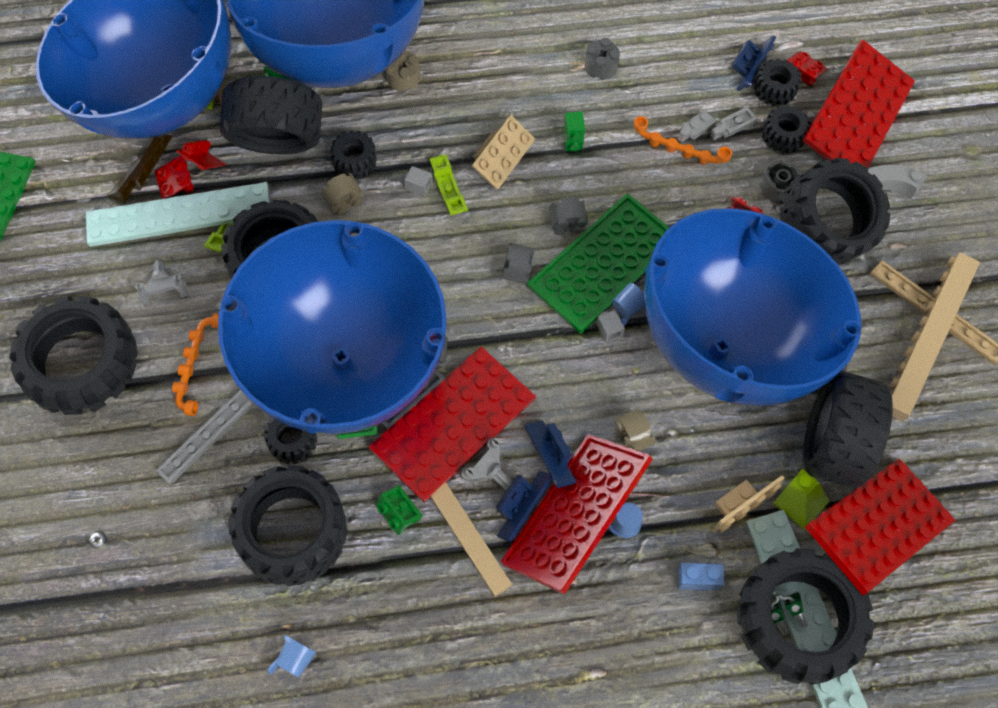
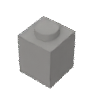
M412 166L403 178L405 190L425 197L432 185V173Z
M616 310L602 312L597 318L596 325L605 343L623 337L625 328Z

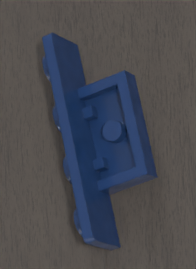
M775 35L764 41L760 49L751 40L746 41L731 65L743 76L737 87L738 91L750 87L753 83V77L759 72L760 65L768 57L767 53L775 45L774 41L777 38Z
M543 420L526 424L525 429L556 487L560 488L575 484L576 480L567 466L571 456V449L569 445H566L562 432L557 429L555 423L547 424V427Z
M539 471L531 485L522 476L517 475L495 507L507 519L497 534L498 538L512 541L517 535L523 522L528 518L529 513L552 480L549 473Z

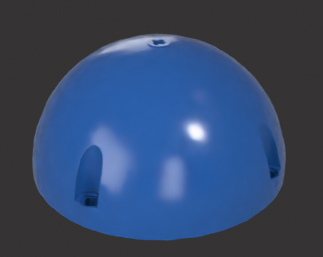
M70 0L54 17L40 43L36 59V78L40 90L48 102L72 122L99 134L121 139H146L177 130L196 118L210 104L223 84L230 62L232 45L226 6L223 0Z
M227 0V6L239 36L253 55L266 67L286 79L297 81L306 86L340 88L356 85L375 77L389 68L402 55L416 33L424 10L425 0Z
M732 208L710 209L693 213L680 219L666 230L657 242L650 262L645 269L644 300L646 316L657 347L666 361L683 379L700 391L717 399L741 405L764 406L781 404L804 397L831 381L848 364L858 347L861 334V314L856 295L849 280L838 264L821 246L804 233L773 217L753 211Z
M331 220L312 222L291 228L271 238L254 250L239 266L229 282L221 302L218 318L219 345L225 365L236 385L255 406L271 418L290 427L305 430L308 433L341 434L357 432L376 426L398 414L414 401L428 384L445 347L446 311L444 297L437 278L427 262L410 245L397 236L378 227L355 221ZM352 233H358L356 236H351ZM233 306L236 308L232 311L228 310L230 307Z

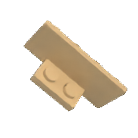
M510 115L499 129L489 135L473 156L475 161L472 167L495 189H499L532 145L535 138Z
M783 475L758 493L748 480H745L716 501L715 505L725 517L712 530L714 534L719 530L721 533L725 532L731 527L732 523L744 518L751 509H756L766 498L769 499L774 496L782 487L781 482L785 479Z

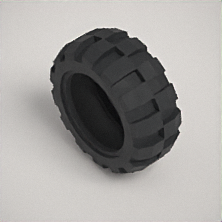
M71 296L54 299L55 304L48 307L42 304L32 311L34 316L29 321L23 320L17 328L16 335L19 338L18 341H12L9 358L13 363H11L10 369L15 382L39 407L52 413L59 412L60 410L64 415H79L83 413L85 408H89L93 412L106 406L104 401L111 396L116 399L126 388L123 384L125 379H132L137 365L134 360L138 354L136 339L133 337L132 330L125 319L108 303H99L98 299L79 296L78 300L75 301ZM82 331L95 332L105 337L103 354L90 371L70 380H56L46 377L45 363L47 356L53 346L62 338Z
M796 548L794 552L782 551L772 555L753 571L745 581L739 594L741 600L740 605L737 607V623L742 625L744 634L741 635V638L747 650H753L759 658L757 663L769 673L774 671L780 674L782 680L796 684L801 682H809L811 685L825 683L848 672L850 668L859 663L867 652L866 645L872 639L874 621L869 617V612L873 610L869 594L867 593L863 596L827 553L820 556L816 555L813 549ZM788 582L806 583L819 589L831 601L837 615L838 631L835 641L828 650L821 652L804 651L794 647L780 635L773 623L770 610L772 594L777 586Z

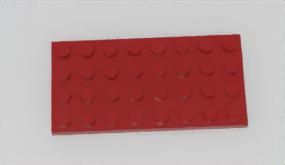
M862 39L856 46L804 137L803 142L825 159H830V161L835 158L849 159L851 164L858 162L869 168L915 80Z
M481 346L451 372L444 381L369 446V450L425 503L445 482L450 480L480 452L490 439L495 438L536 399V396Z
M587 434L567 465L576 483L557 488L555 483L552 485L500 563L506 568L559 593L565 594L652 462V457L649 454Z
M899 458L811 521L805 528L864 596L956 520Z

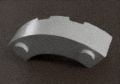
M880 165L868 169L871 175L875 174L883 185L882 190L901 194L910 200L921 189L928 178L919 171L898 165Z

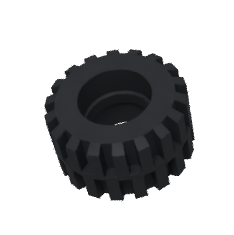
M771 59L769 62L763 63L754 83L756 96H759L761 101L764 100L765 104H772L771 106H783V104L787 105L790 101L792 102L802 80L798 67H794L792 62L788 63L785 59L783 61Z
M780 105L777 106V109H772L771 113L769 112L762 129V137H764V142L768 143L767 146L769 148H774L773 151L777 152L778 150L783 154L784 152L792 153V150L796 152L803 146V139L811 125L810 119L807 118L808 115L802 113L800 108L796 109V106L789 107L788 105L782 107ZM780 127L789 128L792 132L785 131Z
M350 130L349 133L345 131L342 133V136L338 135L336 140H333L330 153L333 167L339 175L345 173L346 176H349V173H351L354 178L362 179L361 176L367 177L369 175L368 172H373V167H376L377 156L373 139L368 137V134H361V131L358 130L357 132ZM353 152L361 153L360 156L355 158L346 157Z
M269 419L267 422L269 427H265L264 430L266 434L264 439L273 457H276L280 462L283 460L285 464H289L290 461L293 464H297V460L301 459L303 462L306 460V455L308 457L312 455L311 450H315V443H317L316 433H308L305 430L290 427L275 419L273 421ZM295 429L302 432L300 439L293 444H283L280 442L282 435L288 430Z

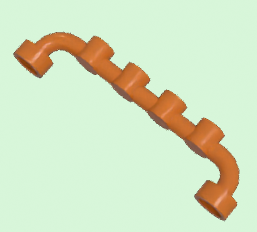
M638 116L634 120V129L642 137L648 139L649 144L653 147L662 144L666 146L667 152L681 151L682 156L686 159L695 156L699 158V163L702 165H706L709 162L715 164L726 163L731 159L732 151L728 147L719 148L716 157L711 155L708 150L699 151L694 149V146L691 144H680L675 138L666 139L661 137V134L658 132H647L648 120L643 116Z
M214 313L212 317L201 320L196 330H190L189 340L192 341L191 347H185L183 351V357L187 358L185 364H180L178 367V375L181 376L180 382L175 381L172 385V392L176 393V406L183 410L187 416H195L198 411L197 401L187 400L186 403L183 402L184 394L188 391V380L193 374V364L199 355L198 348L200 342L204 339L205 327L211 324L212 328L218 329V313Z

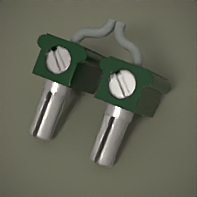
M799 592L785 597L781 594L775 596L776 600L770 604L771 617L782 635H787L788 630L783 622L784 615L779 598L785 601L786 609L790 611L792 617H797L802 628H805L804 624L806 627L808 626L803 615L804 608Z

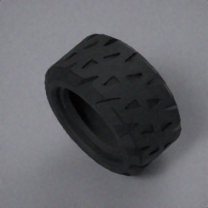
M272 76L240 78L226 85L223 90L220 132L229 142L246 150L281 155L302 153L319 143L322 100L308 86L290 79Z
M835 158L832 161L826 159L790 183L791 186L784 192L781 200L784 202V205L780 207V220L811 238L838 265L844 264L872 250L884 238L885 231L889 227L891 214L888 213L890 203L887 193L884 194L882 190L883 185L875 174L871 175L868 172V168L858 162L851 164L850 160L845 158ZM820 188L837 193L848 204L853 218V227L849 237L835 234L820 219L816 207V196Z
M272 200L273 203L261 201L251 205L249 210H242L233 218L234 224L227 226L223 235L224 244L221 245L222 257L231 279L239 266L250 256L252 250L260 242L277 236L291 228L319 222L314 214H310L305 207L297 203L292 205L286 200Z
M840 371L831 381L821 387L809 417L804 439L803 462L808 475L852 488L862 486L872 477L883 456L892 422V396L884 382Z
M287 465V468L276 466L264 470V475L254 476L243 486L244 491L236 495L231 506L232 514L228 519L232 545L245 565L264 581L276 585L286 584L287 586L302 585L309 579L313 581L325 574L330 565L333 566L342 553L343 544L346 543L347 519L339 496L332 484H329L325 477L314 470L309 471L305 467ZM287 498H301L312 502L321 510L322 521L317 536L306 548L293 554L279 555L268 552L259 545L257 538L258 525L261 517L269 507Z

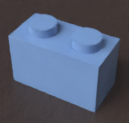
M681 563L678 568V589L720 590L724 586L723 564Z

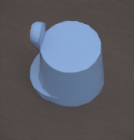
M629 283L612 300L613 307L623 317L620 319L623 326L626 325L630 317L642 309L646 310L644 293L633 283Z
M625 503L608 528L614 535L619 537H634L640 532L642 527L643 513L636 504Z
M284 635V646L278 658L270 665L267 672L272 675L279 666L300 678L316 652Z

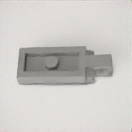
M745 107L721 119L716 124V128L712 129L710 136L713 140L719 139L722 136L724 138L729 137L755 124L758 119L748 107Z
M703 110L683 124L677 139L680 142H684L689 137L695 140L713 127L717 120Z

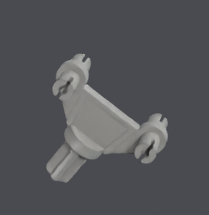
M158 260L153 264L154 273L151 275L149 282L145 286L142 283L135 285L137 298L142 301L144 307L151 305L150 295L176 289L180 293L181 298H184V296L185 298L188 297L187 285L182 280L181 275L177 274L176 276L175 274L171 277L165 272L164 263Z
M492 438L487 442V452L473 468H464L461 471L460 477L462 480L467 481L487 478L489 480L494 479L503 489L507 490L513 481L500 470L502 468L500 466V440Z

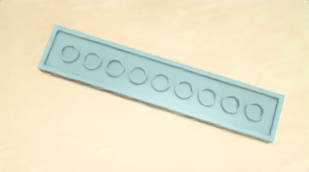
M264 182L87 211V244L91 247L234 223L233 218L242 210L251 209V205L261 201L270 203L268 184Z
M784 510L745 522L761 564L770 556L779 552H794L796 548H800ZM788 582L777 586L773 592L774 596L781 594L785 597L795 592H799L804 608L803 615L808 623L807 627L804 624L805 628L801 627L796 616L792 617L790 611L786 609L785 601L779 598L784 620L795 647L809 652L828 650L835 641L837 634L818 589L802 582ZM851 668L848 672L828 682L811 685L820 708H868Z

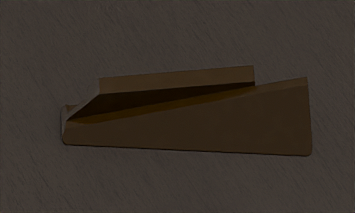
M169 134L154 137L151 144L107 196L125 203L133 189L140 191L173 137Z

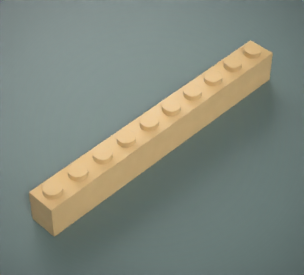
M961 252L955 257H951L947 262L948 270L943 272L939 279L941 284L936 287L932 294L934 300L928 303L925 309L928 312L926 316L921 318L918 324L920 329L914 333L911 339L913 344L907 348L904 354L906 359L897 368L899 374L890 383L889 387L892 388L890 394L893 402L892 417L902 422L910 416L980 264L979 261Z

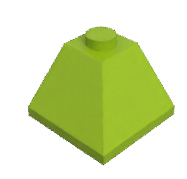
M802 469L774 501L773 505L780 511L784 510L786 516L805 531V526L816 518L827 505L829 499L820 483Z

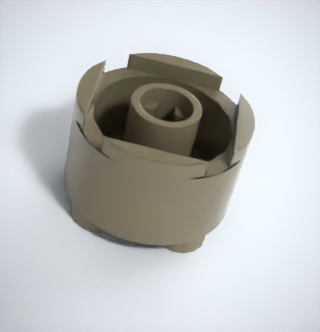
M404 51L385 70L389 86L397 91H405V89L410 88L411 90L418 85L420 81L419 58L415 54Z
M344 173L332 178L327 182L328 187L321 189V194L332 212L337 213L338 216L346 213L347 208L351 206L357 207L363 202L362 197L364 193L351 173H349V176H346Z
M639 408L616 419L615 430L619 437L623 436L625 447L641 451L656 444L655 436L652 438L650 436V432L653 430L643 412H640Z

